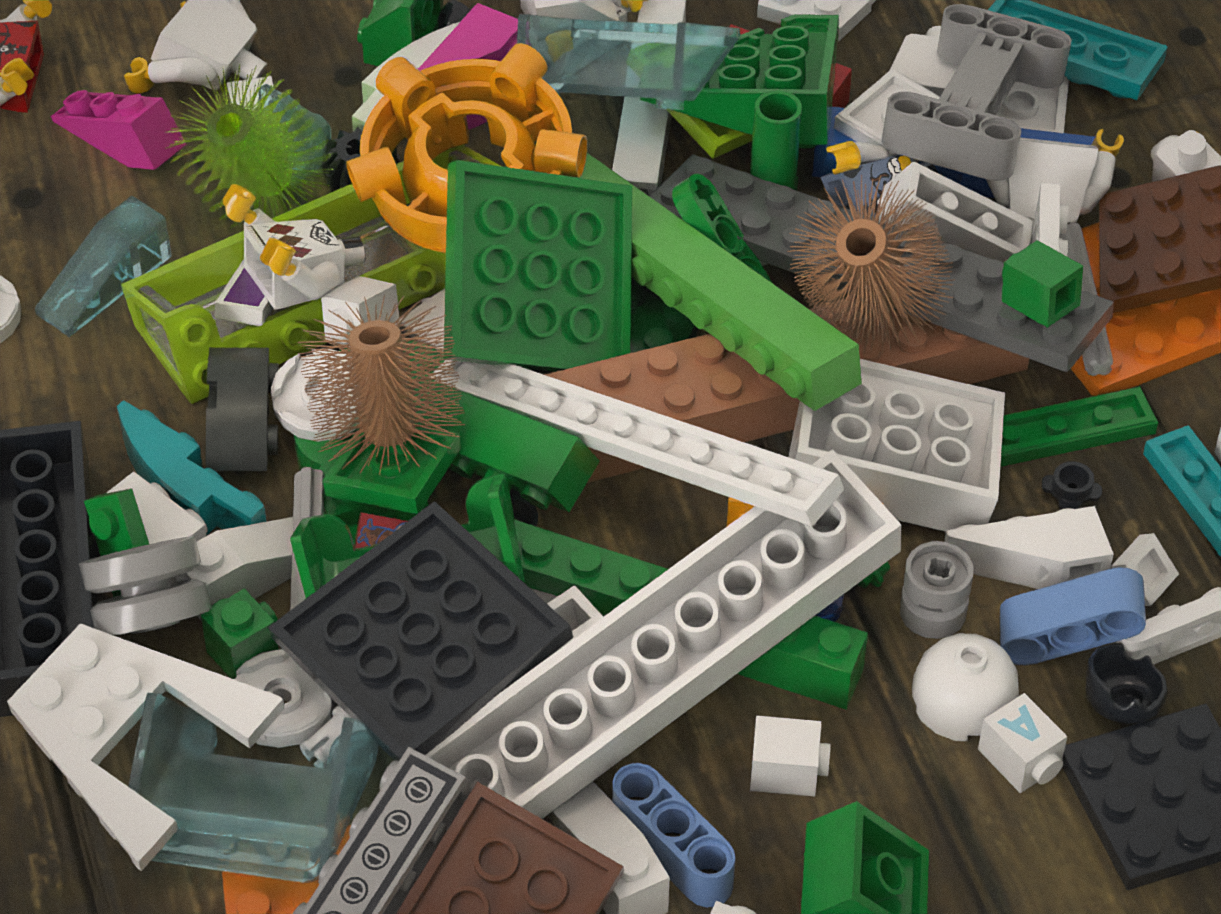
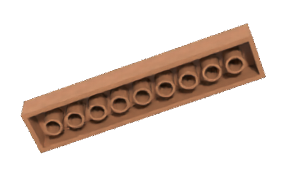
M865 306V308H864V312H863L862 318H863L864 315H865L866 306ZM892 309L890 311L899 338L898 343L887 320L890 340L889 347L884 317L887 342L883 327L882 355V330L879 318L878 347V322L876 316L875 339L873 337L872 351L871 343L874 321L865 349L870 313L862 341L864 324L856 340V343L860 345V359L965 384H973L1027 370L1030 360L1029 358L927 321L924 323L921 319L917 318L922 323L921 325L914 316L912 317L915 321L906 314L912 329L916 333V339L898 311L894 310L905 332L904 335ZM836 311L827 320L832 318ZM828 313L822 319L825 320L830 315V313ZM846 316L843 319L841 317L833 327L839 330ZM858 318V320H857V323H856V325H855V327H854V330H853L852 334H851L852 325H851L849 331L847 332V330H848L850 324L847 326L845 332H843V334H845V333L847 332L846 336H848V337H849L850 334H851L850 339L852 338L853 334L855 333V331H856V329H857V327H858V325H859V318ZM711 334L545 374L546 376L741 442H748L794 430L800 402L797 398L790 397L780 385L765 374L761 375L756 372L750 363L734 351L730 352L725 349L721 342ZM588 447L600 462L587 483L646 468Z

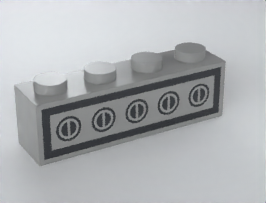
M408 747L400 761H393L385 770L380 781V792L370 807L362 808L355 816L349 830L350 838L339 855H332L324 864L318 879L319 886L308 903H301L293 914H396L470 794L471 788L466 777Z

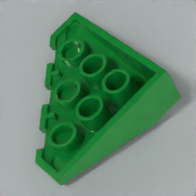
M794 14L781 19V27L774 30L773 34L764 35V30L757 28L733 37L732 46L726 48L723 53H715V49L707 47L682 57V65L676 67L671 73H664V68L660 66L645 71L639 91L640 100L753 135L756 100L760 95L768 91H786L795 95L802 105L799 148L827 145L831 124L839 15Z

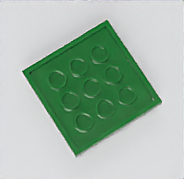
M461 160L449 163L444 315H447L444 316V327H446L444 330H448L444 334L448 332L449 334L444 335V337L453 338H444V341H454L444 342V345L452 344L444 346V349L449 348L444 350V352H452L444 353V355L455 356H444L443 359L457 358L449 360L487 365L514 364L525 369L557 372L630 354L632 186Z

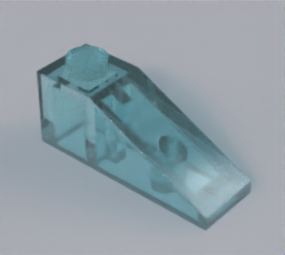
M130 196L96 223L36 305V315L68 337L72 336L124 295L121 287L122 283L155 270L172 257L166 217L134 196Z

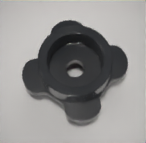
M1064 462L1055 469L1054 475H1046L1042 479V490L1056 498L1059 502L1058 507L1060 510L1066 508L1078 509L1081 504L1087 501H1098L1102 495V487L1098 483H1094L1093 472L1088 466L1080 462Z

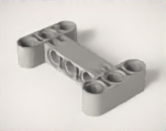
M953 4L946 7L942 18L937 54L944 61L959 66L939 99L913 92H897L888 98L881 140L883 146L887 150L899 155L987 180L999 181L1010 178L1014 172L1021 128L1014 121L996 116L1015 81L1040 88L1060 86L1064 81L1072 39L1068 34L1059 29L965 4Z

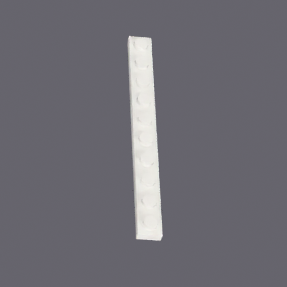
M445 360L443 363L451 362L452 360ZM457 361L441 365L454 367L452 370L455 371L450 372H458L445 374L446 376L459 375L442 378L440 380H456L441 383L456 382L453 383V385L456 384L453 387H457L455 388L457 390L577 436L587 447L812 527L844 491L839 474L514 364L487 365ZM435 370L433 373H438L444 370Z

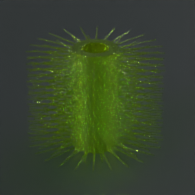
M239 65L237 84L235 71L234 94L231 81L233 104L225 83L223 70L226 98L221 82L220 86L226 105H224L216 89L223 104V107L221 106L209 79L208 82L219 104L216 103L211 95L209 97L217 107V111L194 89L214 114H211L199 104L197 105L210 115L181 101L205 114L210 119L207 117L203 118L192 111L190 112L204 120L180 113L193 119L177 118L200 122L206 125L207 128L201 126L198 127L203 129L189 126L183 127L192 129L171 128L180 131L168 132L194 131L203 136L189 135L197 138H182L191 140L174 141L179 143L169 144L172 146L166 148L191 141H204L202 144H196L198 145L197 147H187L193 149L182 150L188 152L178 153L181 155L175 156L172 159L175 161L186 154L204 150L199 156H195L197 157L196 159H190L194 161L187 162L190 164L181 166L183 168L178 171L181 174L192 164L206 160L202 168H197L200 171H195L198 173L189 175L191 177L186 180V183L191 185L197 175L212 170L210 177H205L208 179L202 180L206 182L197 184L199 186L195 187L194 192L202 193L205 186L207 188L209 182L221 178L215 190L205 193V197L202 198L204 201L210 202L213 195L215 197L217 191L219 193V190H223V188H230L232 184H238L247 190L249 189L254 196L257 194L254 209L256 207L258 209L260 199L262 210L261 196L264 197L263 212L266 214L267 207L269 216L268 196L274 217H276L274 202L278 215L280 214L274 195H276L282 207L277 194L279 195L287 212L288 210L282 198L285 199L290 208L294 209L283 194V190L299 206H302L287 187L298 195L300 194L290 186L300 193L303 192L315 198L290 184L292 182L294 185L298 184L304 187L293 180L316 188L319 187L306 182L327 185L299 179L293 176L292 173L306 178L309 177L299 173L322 177L305 172L329 173L316 171L334 169L305 170L297 167V165L313 167L303 164H322L310 162L327 161L319 159L329 158L321 156L306 161L296 160L298 157L308 159L307 157H302V155H314L305 153L319 152L311 150L321 149L318 147L324 146L322 144L327 143L323 141L313 148L294 152L300 149V146H307L302 145L303 143L312 142L307 140L316 139L313 137L319 136L317 134L321 133V130L317 129L309 137L293 142L295 137L299 136L297 134L305 133L300 131L308 130L304 128L311 127L309 125L313 124L315 120L310 117L301 128L287 132L291 124L297 123H292L293 121L302 120L299 118L305 117L303 115L307 114L306 110L302 111L300 109L298 113H295L293 119L291 117V120L280 123L287 110L296 108L294 106L299 105V98L293 99L291 103L289 102L286 109L285 107L284 110L281 108V111L272 114L278 102L293 92L292 89L286 90V93L282 92L279 99L277 97L275 101L274 98L273 103L264 107L268 96L283 81L282 79L278 80L276 84L274 83L268 93L266 90L264 97L262 93V99L260 101L258 99V102L254 105L257 93L267 77L265 76L264 80L262 78L260 85L258 82L256 92L254 86L252 97L250 90V100L247 103L246 93L254 75L253 72L252 76L250 74L248 84L246 79L245 92H243L242 80L241 100L238 87ZM237 87L240 105L236 103ZM197 131H207V134H203ZM292 167H296L302 170H292ZM223 199L211 206L210 212H215L217 208H220L221 204L223 206ZM226 212L221 216L223 219L227 215Z

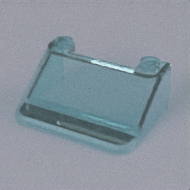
M529 14L519 15L517 44L522 43L534 48L545 59L548 69L542 79L559 96L560 92L656 98L655 108L684 110L685 100L694 101L740 38V28L685 22L659 24L582 20Z
M147 693L128 787L175 819L178 831L155 855L151 862L299 883H310L318 880L324 864L332 855L336 854L376 763L379 745L368 735L365 724L356 718L345 717L343 719L341 734L331 745L326 769L215 755L213 752L217 743V733L214 723L192 708L184 707L160 694Z

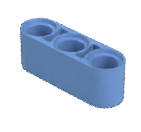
M1118 567L1008 598L1000 607V646L1008 653L1014 664L1030 665L1136 636L1145 629L1146 625L1143 577L1135 570Z
M631 763L621 767L615 773L612 781V802L644 834L669 875L670 880L696 905L714 907L716 901L725 903L731 896L734 884L735 853L730 843L654 768L642 763ZM631 797H641V798H644V799H643V800H631V799H629V798H631ZM674 832L680 834V836L670 837L664 834ZM713 869L718 872L714 874H707L701 872L700 870Z

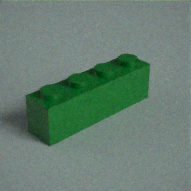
M438 387L431 390H441L444 388ZM447 391L448 394L460 392L461 394L444 395V398L462 395L450 398V400L445 399L446 401L459 399L453 402H458L455 404L460 405H450L447 407L462 408L439 409L438 411H464L447 412L445 414L462 413L452 415L453 417L447 416V418L458 420L445 418L432 420L460 421L462 423L429 422L435 425L465 424L439 426L445 430L459 432L461 449L449 466L451 470L468 479H471L474 473L483 478L504 473L509 492L511 489L520 492V495L530 504L542 510H547L552 505L566 512L571 511L600 462L579 437L463 391ZM434 401L432 403H443L444 401ZM438 405V406H434V407H443V406H446V405ZM420 410V411H417V412H415V413L423 414V413H426V411H421V410ZM430 414L434 416H443L439 414ZM421 416L424 419L434 418L429 416ZM420 422L414 423L418 425H426Z

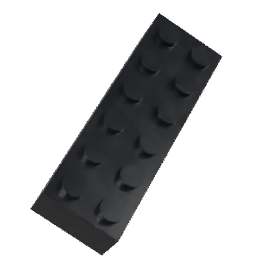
M81 421L0 430V717L13 716L7 701L80 623L94 628L90 610L98 603L97 593L85 590L79 563L95 558L93 532L90 528L89 517L84 504V500L91 498L89 461Z

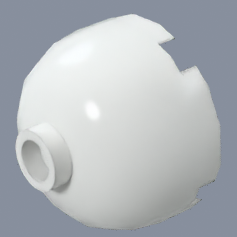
M965 633L945 637L925 651L914 674L912 697L917 705L916 713L920 720L936 734L954 741H967L968 736H978L981 734L984 718L1019 697L1018 671L1008 653L989 638L978 634Z

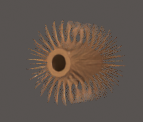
M861 175V204L858 192L861 219L855 183L853 181L857 211L845 186L844 190L854 221L851 220L837 192L850 222L848 223L830 197L829 200L838 214L837 217L828 208L827 210L835 219L828 212L826 214L821 209L819 210L833 223L831 224L826 220L833 228L811 215L809 216L826 227L807 219L804 220L831 236L812 228L809 229L818 234L803 230L799 231L806 232L807 235L789 233L816 238L823 243L801 238L813 244L795 241L794 243L813 246H790L810 249L787 252L802 251L820 254L794 255L813 257L792 260H806L793 263L801 264L793 268L805 264L819 265L796 268L812 269L795 272L804 273L799 275L802 278L795 282L799 280L802 282L810 281L799 286L813 285L810 288L802 289L806 291L812 289L807 292L811 294L807 296L811 300L808 307L814 305L813 307L816 308V305L824 300L820 303L819 308H816V311L821 313L827 309L823 312L825 313L823 317L828 313L830 315L825 321L836 311L833 317L829 319L831 322L835 320L832 326L841 317L843 319L846 316L839 331L846 325L842 333L845 332L850 324L847 332L852 325V334L859 318V325L851 339L856 334V342L864 324L862 341L870 313L865 349L874 321L871 343L872 351L873 337L875 339L876 316L879 347L880 318L883 355V327L887 342L884 317L889 347L890 340L887 320L893 335L895 334L897 343L899 342L890 310L892 309L904 335L905 332L893 308L898 311L917 339L906 313L914 321L915 319L907 310L924 323L926 322L914 312L913 309L920 313L911 303L924 312L928 311L916 303L939 313L942 312L931 308L911 294L931 303L934 302L923 296L940 301L944 300L936 296L953 298L927 293L920 288L941 293L933 288L950 289L929 285H953L937 284L934 282L954 281L955 279L940 280L922 277H950L930 274L952 272H939V270L952 267H943L951 263H933L949 259H938L946 256L942 254L946 251L937 245L931 246L934 243H943L939 241L942 239V236L934 237L932 236L936 234L934 232L927 234L939 228H932L926 232L924 231L929 229L928 227L922 230L925 223L930 221L933 223L935 219L930 220L928 219L930 217L926 218V215L920 218L919 215L913 220L917 215L916 213L907 222L912 213L916 211L914 208L911 210L910 208L919 199L904 212L907 208L906 206L898 216L904 203L898 206L901 202L899 200L894 207L895 203L893 204L892 198L884 216L886 203L894 189L890 195L888 189L881 205L883 187L874 218L880 178L870 209L873 188L872 180L867 215L866 184L864 212ZM872 209H873V217H872V220H871L870 216H871ZM883 211L882 217H881V220H880V224H878V222H879V216H880L881 212ZM896 224L893 233H891L892 227ZM822 239L830 240L831 242H833V243L836 244V245H833V244H831V243H829V242H826V241H824V240H822ZM903 241H907L903 249H897ZM804 250H814L816 252H809ZM904 252L913 253L910 257H901ZM814 261H815V262H821V263H827V264H818V263H811V262H814ZM945 264L939 267H928L929 265ZM843 274L840 279L831 278L833 275ZM848 282L843 289L836 290L840 283ZM908 286H910V287H912V288H914V289H917V290H919V291H914V290H912L911 288H909ZM865 306H866L865 315H864V317L862 318V315H863V312H864V308H865Z
M384 295L378 320L377 306L375 304V321H371L366 299L368 322L365 323L358 309L356 308L361 320L346 303L361 323L357 327L343 319L339 314L333 313L345 321L353 329L352 331L313 319L332 328L339 334L303 331L342 336L348 340H339L309 333L332 340L323 339L325 341L298 343L328 342L334 346L302 345L329 348H306L313 349L314 351L298 353V355L316 352L321 354L300 357L324 356L320 359H301L314 360L305 362L306 364L314 365L301 369L312 366L320 367L301 371L319 370L315 373L302 374H317L313 377L304 378H316L308 380V382H320H313L309 385H321L305 388L304 390L321 387L320 390L305 391V393L316 392L317 394L307 395H313L311 397L313 399L324 398L310 402L324 401L320 404L307 406L324 404V407L310 408L308 410H321L310 411L317 412L314 415L320 417L314 420L329 419L310 423L315 424L328 421L327 424L311 427L322 426V428L313 429H328L318 434L332 429H341L314 438L337 433L335 436L313 441L329 438L333 441L340 436H345L322 447L325 448L354 435L351 440L321 451L347 443L336 454V457L365 442L351 459L352 461L369 445L374 444L375 448L366 461V465L369 459L371 461L376 448L378 447V456L379 447L383 446L381 472L385 449L387 447L389 465V446H393L400 472L396 445L399 444L406 456L405 449L414 461L415 459L403 444L407 440L413 446L419 447L426 455L427 453L431 456L433 455L417 445L411 439L412 436L451 449L429 438L422 432L454 437L460 436L422 431L415 427L450 433L439 426L465 424L435 425L429 421L462 423L460 421L432 419L458 420L447 418V416L453 417L452 415L462 413L445 414L447 412L464 410L438 411L439 409L462 408L447 407L450 405H460L455 404L458 402H453L459 399L445 400L462 395L448 398L443 397L444 395L461 394V392L450 394L447 392L460 391L452 390L457 388L453 387L456 386V384L453 385L456 382L441 383L456 379L440 380L442 378L459 376H446L445 374L458 372L442 373L447 370H455H452L454 367L441 366L442 364L445 365L457 361L439 363L441 360L457 359H443L442 357L455 355H441L452 352L442 351L449 348H437L452 344L435 346L438 343L454 341H439L443 338L453 337H440L449 334L448 332L433 338H424L448 331L444 330L427 335L432 330L446 327L422 330L437 322L411 332L414 327L444 316L418 324L421 321V318H419L406 328L400 330L401 326L426 312L430 313L431 309L401 324L404 318L419 303L417 302L394 323H391L389 321L397 309V305L395 309L393 308L389 318L387 319L386 314L385 321H382L380 319ZM335 328H338V329H341V330L350 332V334L348 335V334H346V333H344V332H342V331H339V330H337V329H335ZM420 333L412 338H406L411 334ZM432 339H438V340L433 341V342L424 343V342L429 341V340H432ZM336 342H345L349 344L342 345ZM339 348L342 351H331L328 349ZM433 348H434V349H441V350H437V351H430V350H432ZM317 351H327V352H334V353H322V352H317ZM435 352L440 353V354H437V355H427V354H431V353H435ZM336 354H347L343 357L335 356ZM318 360H329L322 363H313ZM327 364L328 366L322 367L316 365ZM435 370H444L438 373H428ZM327 373V375L325 376H318L320 374ZM324 377H331L327 380H317ZM438 387L444 388L441 390H431ZM327 390L332 391V392H329V393L320 394V393H323V392H325V391H327ZM325 395H334L331 397H322ZM434 401H444L443 403H432ZM438 405H446V406H443V407H434V406H438ZM332 407L335 408V409L330 410V411H324V410H327V409L332 408ZM420 410H421V411H426V413H423V414L415 413V412L420 411ZM329 412H337L335 414H326ZM430 414H439L443 416H434ZM421 416H429L434 418L424 419ZM420 422L426 425H418L414 423ZM355 423H360L357 426L350 427ZM335 424H342V425H339V426L334 427V428H328V427L333 426V425H335ZM360 428V429H359L358 431H356V432L348 433L349 431H351V430H353V429ZM414 432L423 436L424 438L414 435ZM365 436V440L359 442L358 444L354 445L348 450L342 452L343 450L351 446L353 443H355L356 441Z

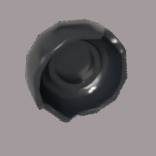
M1114 643L1097 648L1089 658L1086 670V697L1095 712L1106 719L1125 724L1143 723L1155 717L1165 704L1168 695L1166 677L1153 666L1150 656L1145 655L1140 659L1130 658L1127 656L1122 643Z

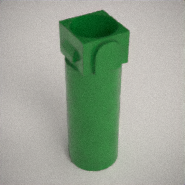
M768 91L760 95L756 100L754 106L750 174L759 179L787 186L797 191L802 105L795 95L786 91Z

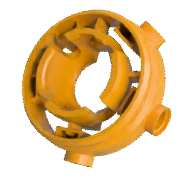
M515 44L502 61L463 59L437 64L421 71L406 58L396 57L389 60L377 75L376 88L384 96L375 105L366 120L360 140V156L346 161V167L360 202L372 198L383 219L400 236L423 248L446 253L448 170L441 168L432 160L451 147L454 148L468 144L469 129L466 115H481L487 119L491 144L504 148L501 152V158L509 168L580 178L586 163L587 137L583 134L572 133L571 120L563 100L542 79L548 69L545 59L538 51L526 44ZM404 137L408 139V143L404 152L402 177L411 203L408 207L401 178L392 156L393 150Z

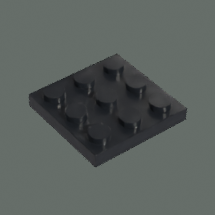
M1207 704L1065 746L1062 768L1126 890L1221 862V728Z

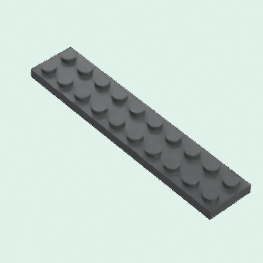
M693 154L649 196L682 219L673 202V188L692 174L698 173L705 176L718 191L742 231L744 242L758 260L793 273L812 269L796 268L819 266L805 264L793 268L801 265L793 263L806 260L792 259L813 257L794 255H820L802 251L787 252L810 249L790 246H813L794 243V241L813 244L808 240L801 239L805 238L820 243L823 242L816 238L789 233L807 235L806 232L799 231L803 230L818 234L809 229L812 228L831 236L804 219L826 227L809 216L811 215L833 228L826 220L831 224L833 223L819 209L826 214L828 212L834 219L835 217L827 208L836 217L838 215L830 201L820 199L826 205L825 207L816 197L793 190L787 186L759 179L747 172L739 171ZM837 205V207L849 223L850 220L844 210V207ZM846 208L851 220L854 221L851 210ZM896 225L892 227L891 233H893ZM822 239V240H824V241H826V242H829V243H831V244H833V245H836V244H834L833 242H831L830 240ZM903 241L897 249H903L907 241ZM945 242L939 245H946L942 249L948 250L942 253L946 256L938 259H949L933 263L951 264L929 265L928 267H939L945 265L943 267L946 268L952 267L939 270V272H952L930 274L950 277H922L940 280L955 279L954 281L934 282L937 284L953 285H929L950 289L933 288L941 293L923 288L920 289L927 293L953 298L936 296L944 300L940 301L923 296L934 302L931 303L911 294L931 308L942 312L939 313L916 303L933 315L926 314L919 307L911 303L920 313L913 309L914 312L924 321L929 322L926 319L928 318L931 321L930 323L1065 372L1071 369L1112 319L1114 307L1113 301L1082 290L1080 306L1046 328L1002 302L1003 262ZM804 250L809 252H816L814 250ZM904 252L901 257H910L913 253ZM814 261V262H811V263H818V264H827V263H821V262H815V261ZM836 274L831 278L840 279L843 274ZM848 282L840 283L837 289H843ZM908 286L909 288H911V289L914 290V291H919V290H917V289H914V288Z

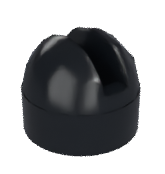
M449 0L439 13L437 19L438 28L441 29L461 22L471 10L459 1Z

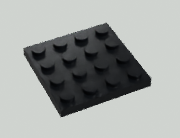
M435 501L268 627L272 639L394 761H400L408 747L423 755L429 753L496 695L573 638L570 624Z

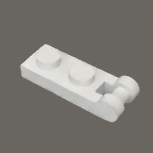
M1221 587L1211 589L1201 598L1182 606L1171 605L1166 607L1156 616L1146 620L1145 629L1140 634L1117 641L1116 643L1124 645V650L1130 658L1140 659L1148 655L1154 665L1220 638Z

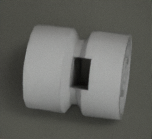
M931 541L919 545L908 556L904 573V585L902 587L900 616L904 624L913 633L925 638L940 639L953 635L963 626L967 616L969 595L973 581V563L969 555L960 547L948 542Z

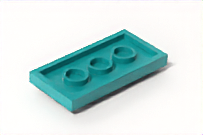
M996 0L988 9L989 11L1064 31L1072 39L1065 71L1067 79L1077 84H1090L1107 90L1118 98L1138 100L1165 61L1168 49L1166 45L1030 0Z

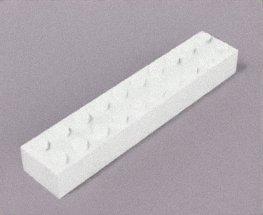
M832 449L814 462L812 466L839 474L844 491L813 527L754 506L496 695L459 729L425 756L465 776L471 791L476 782H479L543 819L901 552V524Z

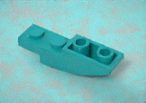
M124 400L117 405L123 441L136 473L148 483L155 482L162 486L171 500L184 510L192 509L199 514L207 526L206 536L216 526L223 530L267 522L265 506L257 496L248 491L242 492L228 484L213 469H203L200 445L189 434L174 431L161 423L152 412L145 409L139 410Z

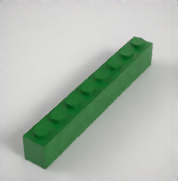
M514 520L525 584L529 588L555 596L561 595L575 585L603 617L668 570L649 562ZM813 616L737 674L847 710L864 669L868 633Z

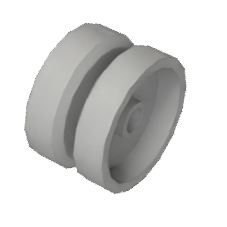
M195 536L143 545L79 563L85 590L93 593L121 591V595L100 601L90 610L94 628L113 636L130 632L131 634L168 627L179 623L180 620L211 610V601L205 582L191 579L171 583L170 577L194 570L201 563Z

